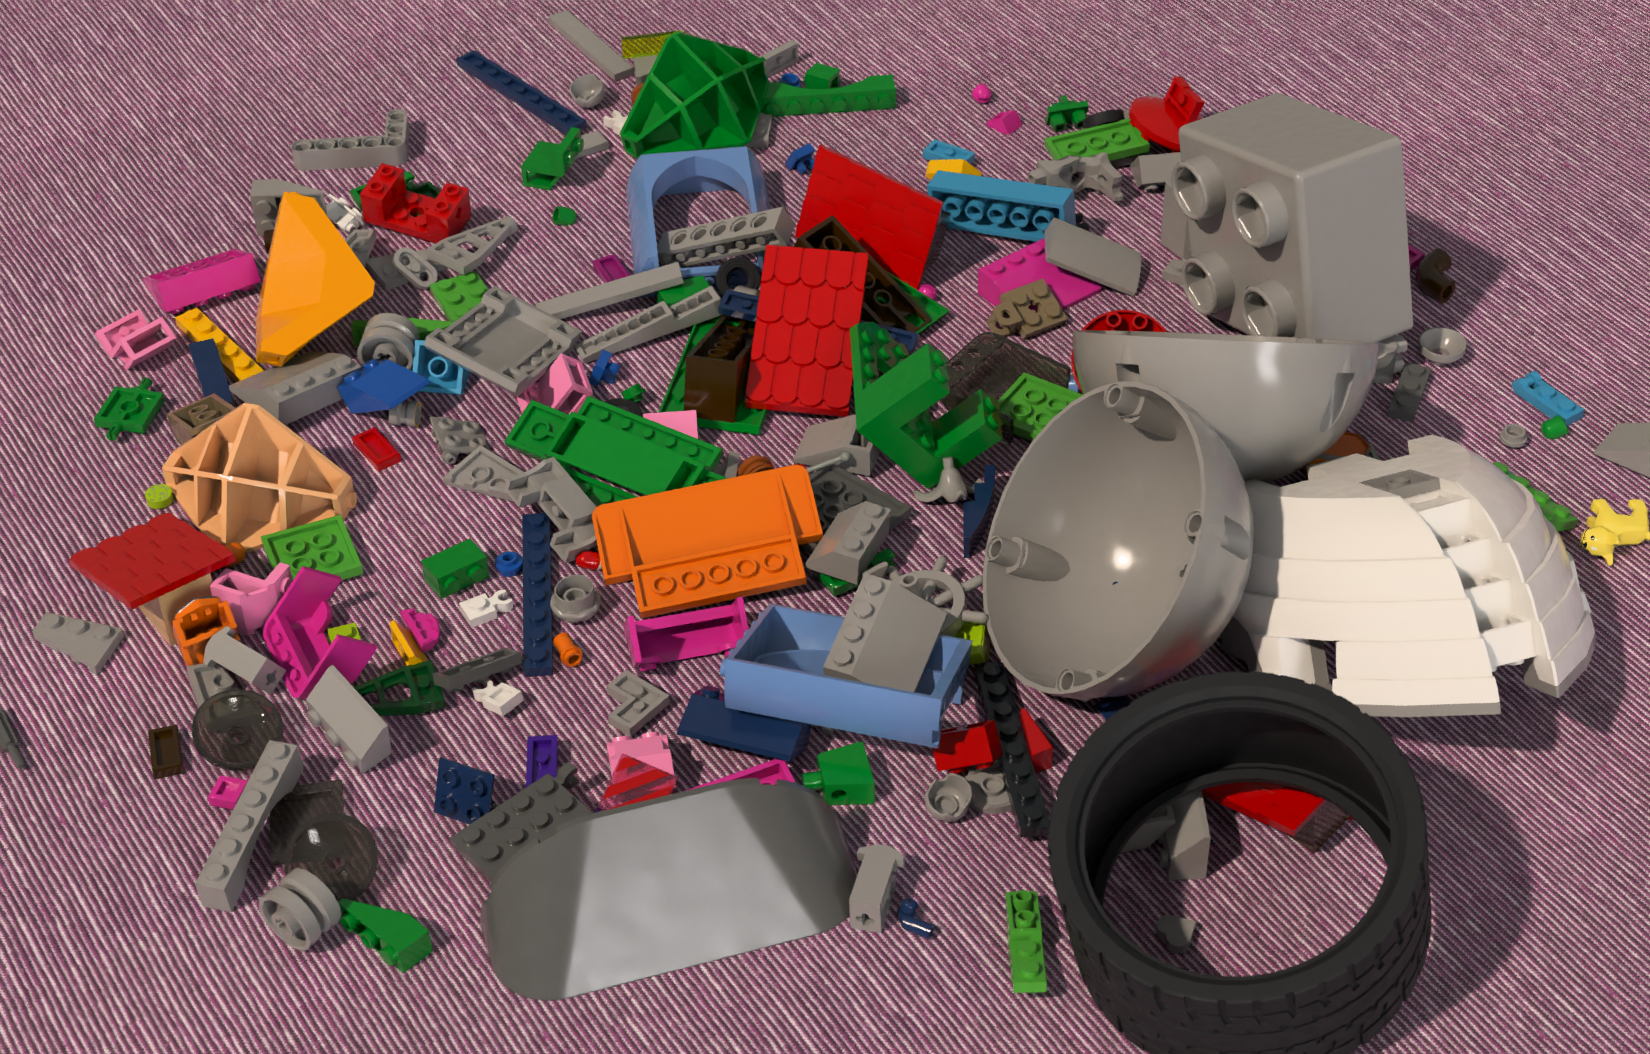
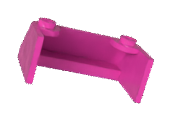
M304 566L301 567L263 628V638L275 663L286 669L282 678L291 696L302 700L307 699L331 665H334L350 684H353L378 648L374 643L339 634L329 644L324 634L325 629L331 624L333 619V613L328 600L342 579L340 576Z
M737 597L731 605L641 621H634V616H629L623 625L633 667H639L640 672L657 669L656 664L722 652H724L725 657H728L730 650L736 647L738 639H742L745 631L749 630L743 597Z

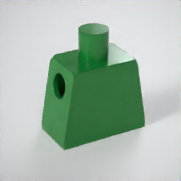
M863 741L820 753L817 756V771L802 773L803 786L811 790L821 789L823 798L827 800L829 805L875 803V783Z

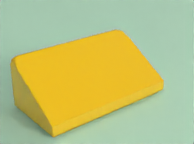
M395 620L390 621L392 642L406 666L429 661L426 655L419 649L410 632Z

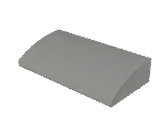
M1055 217L1052 219L1045 230L1046 262L1134 297L1141 270L1140 252Z

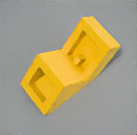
M964 159L930 160L927 164L925 177L931 180L938 170L981 176L982 172Z

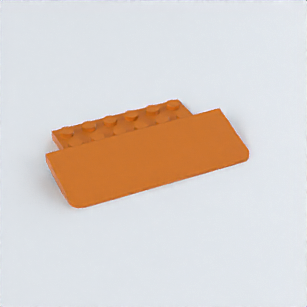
M790 465L602 504L596 507L592 513L605 584L611 585L633 580L641 619L728 601L737 597H747L807 584L798 545L817 542L823 537L809 474L800 465Z

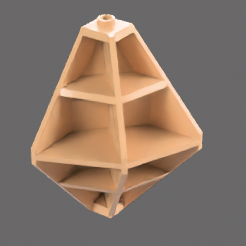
M243 403L173 450L162 467L166 485L171 487L173 497L198 531L206 534L213 541L217 540L223 546L233 542L240 543L244 546L246 553L262 549L261 536L337 515H341L344 521L351 508L353 509L357 502V494L354 492L350 475L260 405Z

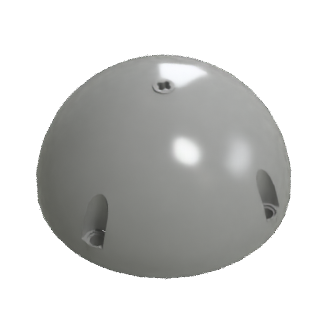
M1073 331L1074 365L1083 394L1100 386L1122 381H1136L1156 386L1189 405L1205 419L1231 451L1244 481L1257 479L1266 483L1295 473L1310 464L1332 447L1346 432L1357 417L1368 396L1377 369L1380 347L1379 343L1295 337L1148 331Z
M1136 381L1106 384L1072 401L1054 416L1033 439L1017 463L1002 493L987 540L983 566L984 612L988 615L987 629L996 653L1008 671L1023 684L1047 694L1074 698L1081 701L1100 697H1120L1141 692L1174 677L1198 660L1214 644L1232 619L1242 599L1252 564L1254 543L1253 511L1244 478L1231 451L1222 438L1196 410L1170 393L1153 385Z

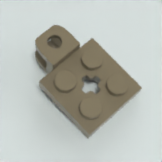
M1040 279L1002 293L999 298L1001 304H998L993 309V315L988 318L986 323L996 338L1012 335L1018 329L1023 339L1063 325L1068 318L1044 279ZM1030 305L1036 306L1038 308V312L1036 313L1035 310H1030ZM995 323H999L1003 329H998Z

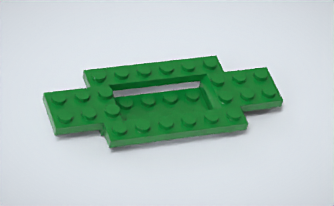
M590 396L586 398L577 413L571 412L570 415L531 400L504 441L508 448L540 461L554 457L597 507L602 504L636 498L638 496L570 468L577 467L643 495L728 479L713 472L724 455L722 448Z

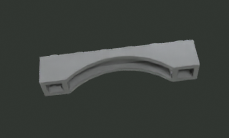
M269 740L195 883L203 907L227 912L233 911L244 889L251 855L263 824L277 802L293 791L304 769L297 745Z

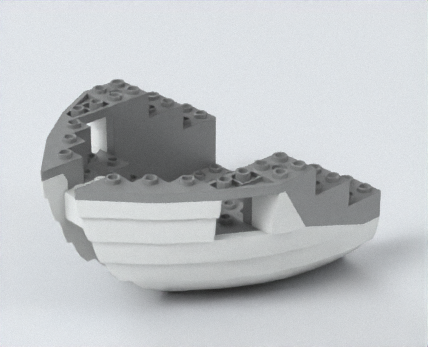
M1429 435L1407 441L1409 455L1381 461L1356 453L1306 466L1308 480L1282 487L1257 479L1245 481L1253 511L1254 543L1252 564L1242 599L1232 619L1220 636L1223 651L1234 656V658L1246 662L1248 673L1250 671L1273 673L1301 679L1308 684H1316L1334 692L1338 696H1342L1358 706L1362 713H1367L1373 717H1432L1501 714L1496 679L1492 675V672L1497 670V666L1522 664L1525 685L1555 698L1561 697L1588 668L1596 646V635L1590 606L1584 591L1579 586L1574 558L1566 551L1558 531L1543 515L1538 502L1526 487L1510 478L1490 461L1447 438ZM1323 640L1339 641L1336 642L1337 678L1333 679L1332 684L1329 683Z

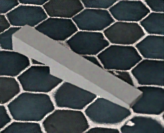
M709 286L670 307L662 301L574 347L585 364L598 359L602 350L613 354L720 316L722 314H719L718 306L721 298L713 287Z

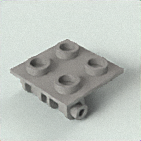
M430 416L433 426L432 435L436 439L438 451L442 453L441 458L443 462L450 465L454 464L459 453L470 454L480 445L490 451L479 423L471 420L461 421L448 417Z

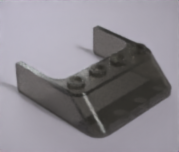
M985 332L976 336L947 361L950 393L940 400L947 411H950L980 389L987 395H992L997 399L1024 372L1069 389L1071 369L1060 362L998 334ZM999 412L1002 421L1001 430L1003 438L1000 441L1010 445L1013 442L1014 420Z

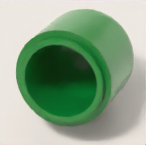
M557 206L554 209L552 220L555 225L569 226L576 222L577 216L572 208Z
M1559 415L1544 421L1541 425L1542 435L1547 439H1557L1569 432L1563 418Z

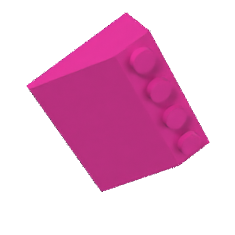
M1045 238L978 269V294L995 307L1001 304L999 298L1002 293L1040 279H1044L1062 310H1066L1100 293L1101 287L1096 281L1046 262ZM1030 305L1029 309L1035 310L1037 313L1038 308L1034 305Z
M236 248L143 277L145 285L161 310L165 312L170 311V314L182 312L185 310L184 306L193 304L194 307L207 304L208 299L215 296L218 299L229 297L232 295L231 291L237 289L241 291L251 290L255 288L256 283L261 282L253 254Z

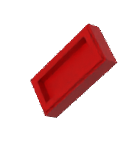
M375 427L352 437L353 445L378 472L402 461L401 454Z

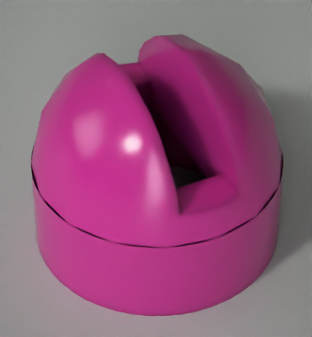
M984 83L977 85L972 91V97L978 103L985 104L991 99V90Z
M924 284L918 289L921 293L937 301V292L934 286Z

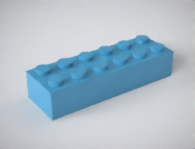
M940 170L936 172L927 185L928 195L944 202L942 210L951 213L947 226L948 229L1037 242L1045 238V230L1054 217L1076 226L1074 189Z

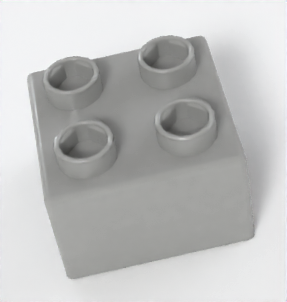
M1275 93L1185 124L1179 129L1181 162L1174 167L1172 172V189L1179 208L1187 216L1191 258H1188L1182 267V284L1187 299L1195 310L1200 314L1210 315L1253 336L1376 343L1413 327L1402 141L1398 136L1281 93Z

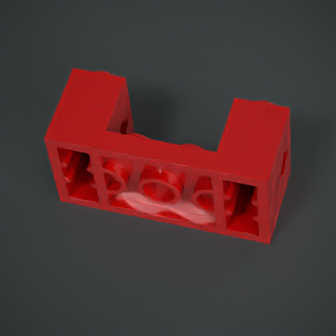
M381 163L360 193L364 222L433 243L461 233L471 218L468 188L447 182L436 199L406 190L404 169ZM418 213L422 214V215H418L417 217H413V216H412V215H415V214H418Z

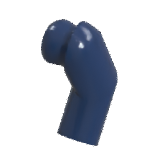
M904 898L901 901V906L897 909V915L902 928L929 940L932 937L935 925L919 919L916 911L918 907L917 902L911 898Z

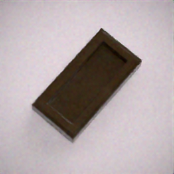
M178 724L148 730L154 779L184 774Z

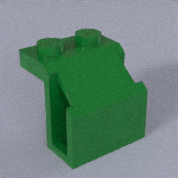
M571 127L560 144L538 141L521 166L523 186L550 190L566 173L570 165L574 164L579 152L581 153L583 150L584 140L581 138L580 128Z

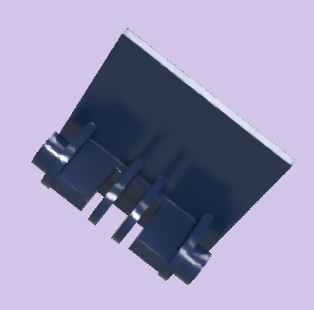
M440 757L434 813L467 824L478 820L498 806L492 800L495 774Z

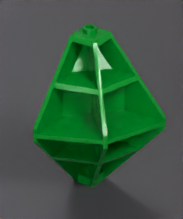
M678 31L667 37L620 131L625 152L638 160L644 154L743 147L751 142L769 83L764 63L766 61L765 58L759 57L746 49Z

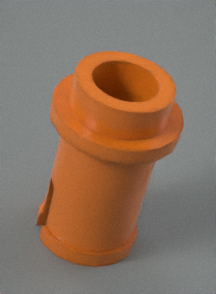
M568 633L558 634L554 638L553 643L561 654V662L569 667L577 666L582 661V650L580 647L575 646Z

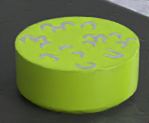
M165 484L151 486L145 492L147 505L153 509L166 508L174 500L171 487Z

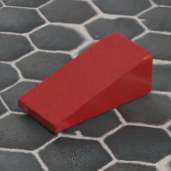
M1025 708L1020 709V722L1035 773L1052 768L1053 746Z

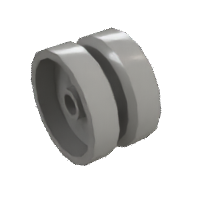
M395 313L375 315L367 322L357 350L358 360L362 366L375 358L377 361L390 360L410 370L413 364L415 340H420L419 331L414 323L404 316Z
M300 868L291 870L280 880L279 886L272 887L259 900L260 912L272 931L284 943L300 951L311 948L320 939L321 934L335 926L342 916L340 906L328 887L315 875Z

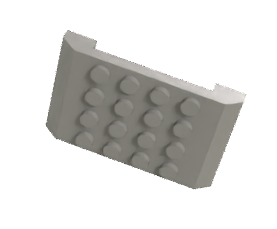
M493 286L483 294L482 300L478 305L443 330L438 327L427 335L424 346L427 350L518 397L547 372L561 353L568 355L572 351L582 331L497 286Z

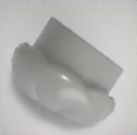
M570 575L560 580L555 586V593L551 597L550 607L554 615L559 619L569 623L583 622L598 612L601 597L589 577L585 575Z

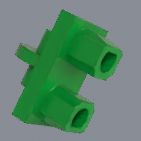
M1066 95L1059 96L1058 103H1052V106L1047 107V117L1044 120L1046 126L1051 125L1054 132L1064 131L1069 122H1073L1076 129L1084 128L1083 120L1087 118L1088 102L1068 101Z

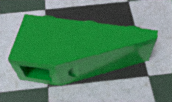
M341 899L338 902L342 915L340 918L342 926L348 932L353 931L368 949H375L387 965H394L402 973H405L433 951L429 930L411 915L348 899Z

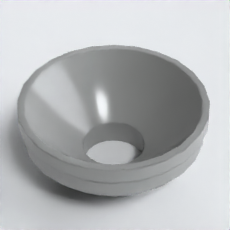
M1443 327L1430 328L1425 330L1419 337L1420 352L1434 365H1449L1463 357L1466 350L1467 342L1465 338L1453 329Z

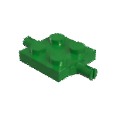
M142 378L137 387H114L94 418L96 427L110 429L106 433L108 440L112 441L113 439V441H116L122 431L143 434L146 432L165 402L163 393L148 390L152 385L150 378Z

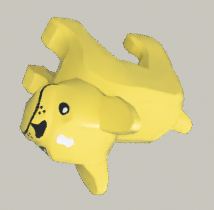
M1605 499L1593 500L1590 508L1596 513L1597 517H1587L1586 525L1590 529H1586L1581 535V547L1586 549L1591 555L1603 556L1607 565L1612 566L1615 546L1636 545L1645 539L1650 540L1648 509L1641 499L1628 501L1629 508L1633 509L1630 516L1615 513Z

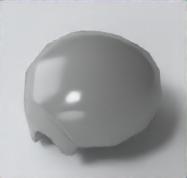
M587 74L575 79L570 85L569 92L577 105L591 108L598 105L605 97V86L602 80H598L594 74Z
M949 773L940 780L934 779L925 793L926 809L935 819L946 822H953L963 818L969 810L973 799L970 783L966 778L955 773Z

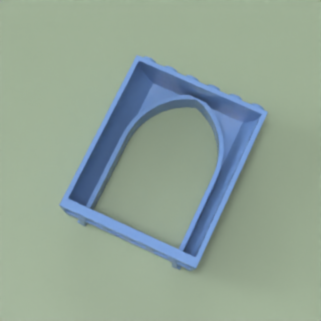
M748 147L644 154L638 158L630 172L626 188L634 274L659 267L653 210L661 195L735 189L746 200L750 214L771 209L764 171L757 157ZM765 250L756 252L757 262H753L759 270L760 277L762 276ZM721 265L681 268L683 280L703 275L708 284L715 291H719L716 285V274ZM734 270L730 273L728 281L730 286L735 289L739 285L746 286L748 277L744 271ZM655 291L636 298L657 296V293Z
M769 603L766 609L759 613L758 619L752 622L751 628L745 631L743 638L738 639L736 647L730 650L729 656L722 660L720 676L725 677L724 695L726 708L939 748L943 717L951 703L961 704L964 680L968 673L973 641L939 635L915 693L825 676L823 666L845 617Z

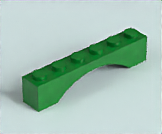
M893 74L869 76L857 83L830 89L800 88L782 82L768 83L760 113L772 114V117L896 109V88Z

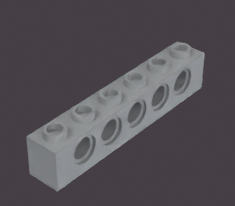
M783 207L663 232L657 246L658 259L664 266L679 262L681 268L766 250V245L787 246L795 222Z

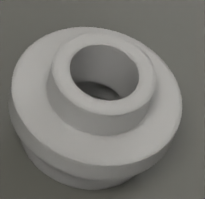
M1508 424L1500 432V441L1510 448L1521 447L1527 441V434L1522 426Z

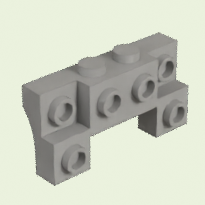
M554 457L541 461L526 472L507 478L504 490L519 508L537 502L560 531L553 534L550 546L564 563L574 561L578 554L589 551L590 548L597 546L592 513L597 506Z

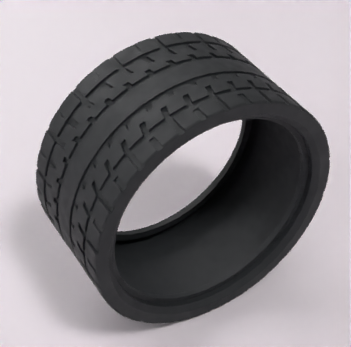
M1231 671L1204 674L1187 678L1185 681L1180 682L1179 680L1167 684L1130 702L1129 706L1121 708L1109 717L1103 725L1099 726L1084 742L1085 746L1080 748L1071 760L1056 791L1057 799L1053 801L1049 819L1048 859L1052 880L1081 977L1098 1008L1104 1012V1016L1120 1033L1123 1031L1125 1037L1130 1042L1150 1054H1351L1357 1050L1359 1045H1365L1374 1038L1400 1011L1402 1002L1407 1001L1417 983V977L1421 974L1427 956L1432 919L1427 820L1424 802L1419 785L1416 783L1414 772L1406 757H1402V751L1391 736L1367 713H1362L1358 706L1326 688L1313 683L1308 684L1304 680L1285 675L1250 671V673ZM1239 782L1273 783L1297 788L1332 803L1354 819L1371 837L1387 864L1385 877L1375 900L1354 928L1337 943L1321 954L1284 970L1262 975L1229 977L1200 974L1181 969L1159 960L1131 942L1117 929L1103 910L1106 886L1112 868L1120 852L1134 833L1154 814L1186 795L1206 788Z

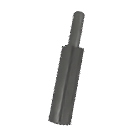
M0 705V746L4 753L9 752L16 768H23L25 763L17 749L20 742Z

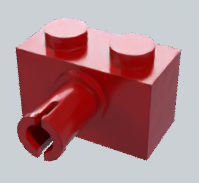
M995 720L942 729L939 748L932 747L937 771L948 770L949 773L965 771L967 769L966 766L976 765L977 769L991 767L994 765V761L1003 755Z

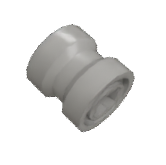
M419 401L401 402L393 409H389V422L391 425L399 426L405 423L409 427L419 426L421 419V404Z

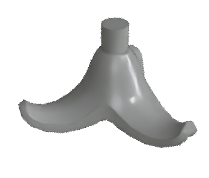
M953 457L942 458L944 469L941 472L936 488L927 493L918 490L914 491L915 498L922 502H932L941 497H944L949 502H957L960 499L966 501L968 493L974 494V484L969 485L963 480L958 469L954 466ZM978 478L975 483H984V482H983L982 479Z

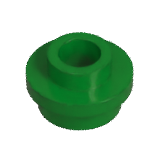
M638 383L622 391L621 394L624 399L638 402L644 398L642 393L646 392V390L641 388Z

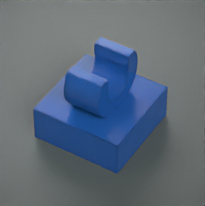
M811 143L792 151L785 164L789 170L797 167L798 172L803 175L807 170L804 164L813 170L814 159L812 155L815 149Z
M602 350L590 376V384L598 387L602 378L609 384L614 383L620 366L613 362L609 363L612 353Z

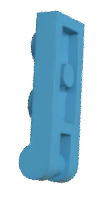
M1532 371L1526 374L1525 378H1518L1512 382V389L1517 395L1548 417L1553 418L1559 415L1563 418L1566 426L1583 418L1584 409L1544 382L1538 372Z

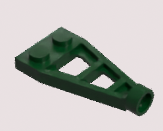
M431 660L398 668L354 687L362 697L370 693H376L379 702L369 705L379 716L412 715L445 708V700L441 688L434 685L433 674L435 670ZM406 684L408 686L411 697L407 700L389 701L384 696L385 690L395 685Z

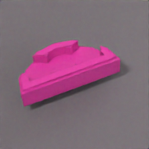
M415 609L400 611L402 621L421 652L424 653L432 649L438 643L440 637L438 620L428 612L426 615L415 612Z

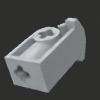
M228 626L214 634L205 647L203 663L212 669L218 663L271 695L285 674L286 669L232 638L236 631Z
M875 844L861 847L857 851V859L861 860L862 863L849 899L850 928L881 933L895 891L896 876L892 872L897 873L898 867H904L905 856L891 846Z

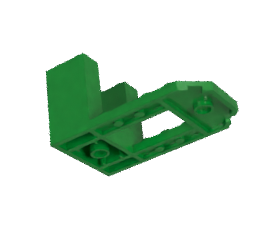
M874 322L857 323L850 328L857 431L929 490L939 483L941 472L944 469L942 458L953 457L954 466L959 469L1003 439L1002 421L999 415L1000 405L994 396L987 395L982 389L975 392L933 423L931 422L929 407L950 393L946 364L947 358L941 350H936L927 343L910 355L904 344L897 343L885 328L881 329ZM877 368L884 373L880 378H878L879 372Z

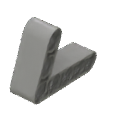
M393 109L387 113L385 135L297 140L291 145L294 167L300 171L379 167L381 163L391 166L405 164L408 160L410 138L407 112L403 109Z

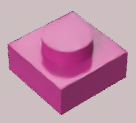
M220 775L208 796L209 804L233 810L248 780Z

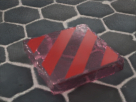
M622 753L597 810L604 811L670 795L678 781V777Z

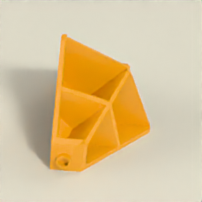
M284 191L278 208L256 314V362L282 367L313 338L371 299L375 284L372 277L315 198L303 196L297 192L289 193Z

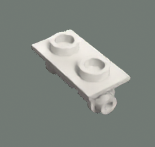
M329 194L332 202L326 205L327 216L332 222L337 224L347 234H351L359 226H362L365 230L367 229L362 222L363 215L356 208L351 210L350 205L343 198L337 199Z

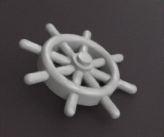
M943 556L937 558L932 570H919L900 575L894 566H889L887 576L891 581L940 608L953 601L951 609L940 608L947 612V618L940 635L954 637L964 622L984 624L988 621L986 613L968 611L965 597L966 593L983 585L982 575H977L960 584L954 577L943 572L947 565V559ZM935 590L943 591V593L931 598Z

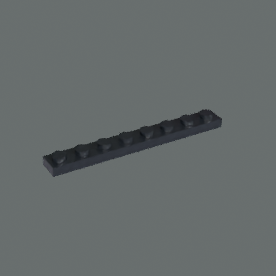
M989 663L975 665L974 675L987 721L995 720L1003 753L998 758L1019 836L1022 838L1048 835V828H1050L1049 817L1004 664Z

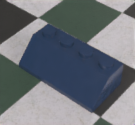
M704 686L691 695L678 726L677 735L790 762L808 748L811 724L726 708L724 693H720L719 688Z

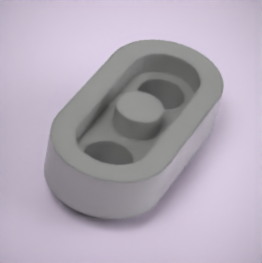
M403 247L396 251L392 259L393 266L419 289L427 290L430 289L429 284L436 283L438 278L436 269L418 253L408 247ZM401 259H406L408 265H403ZM420 275H425L427 281H422Z

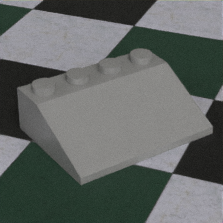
M309 351L288 360L282 367L274 366L229 385V390L245 403L260 405L286 425L342 400L343 398L337 386L344 382L343 378L346 375L355 371L360 372L362 367L345 354Z
M864 573L823 666L824 675L916 693L946 621L947 612L891 580Z

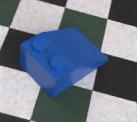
M375 358L363 364L364 369L360 372L355 371L346 375L343 378L344 382L338 385L337 389L350 413L354 414L393 409L430 382L428 378L390 360L377 361Z

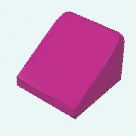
M1016 110L1000 112L986 123L988 127L1007 135L1022 126Z

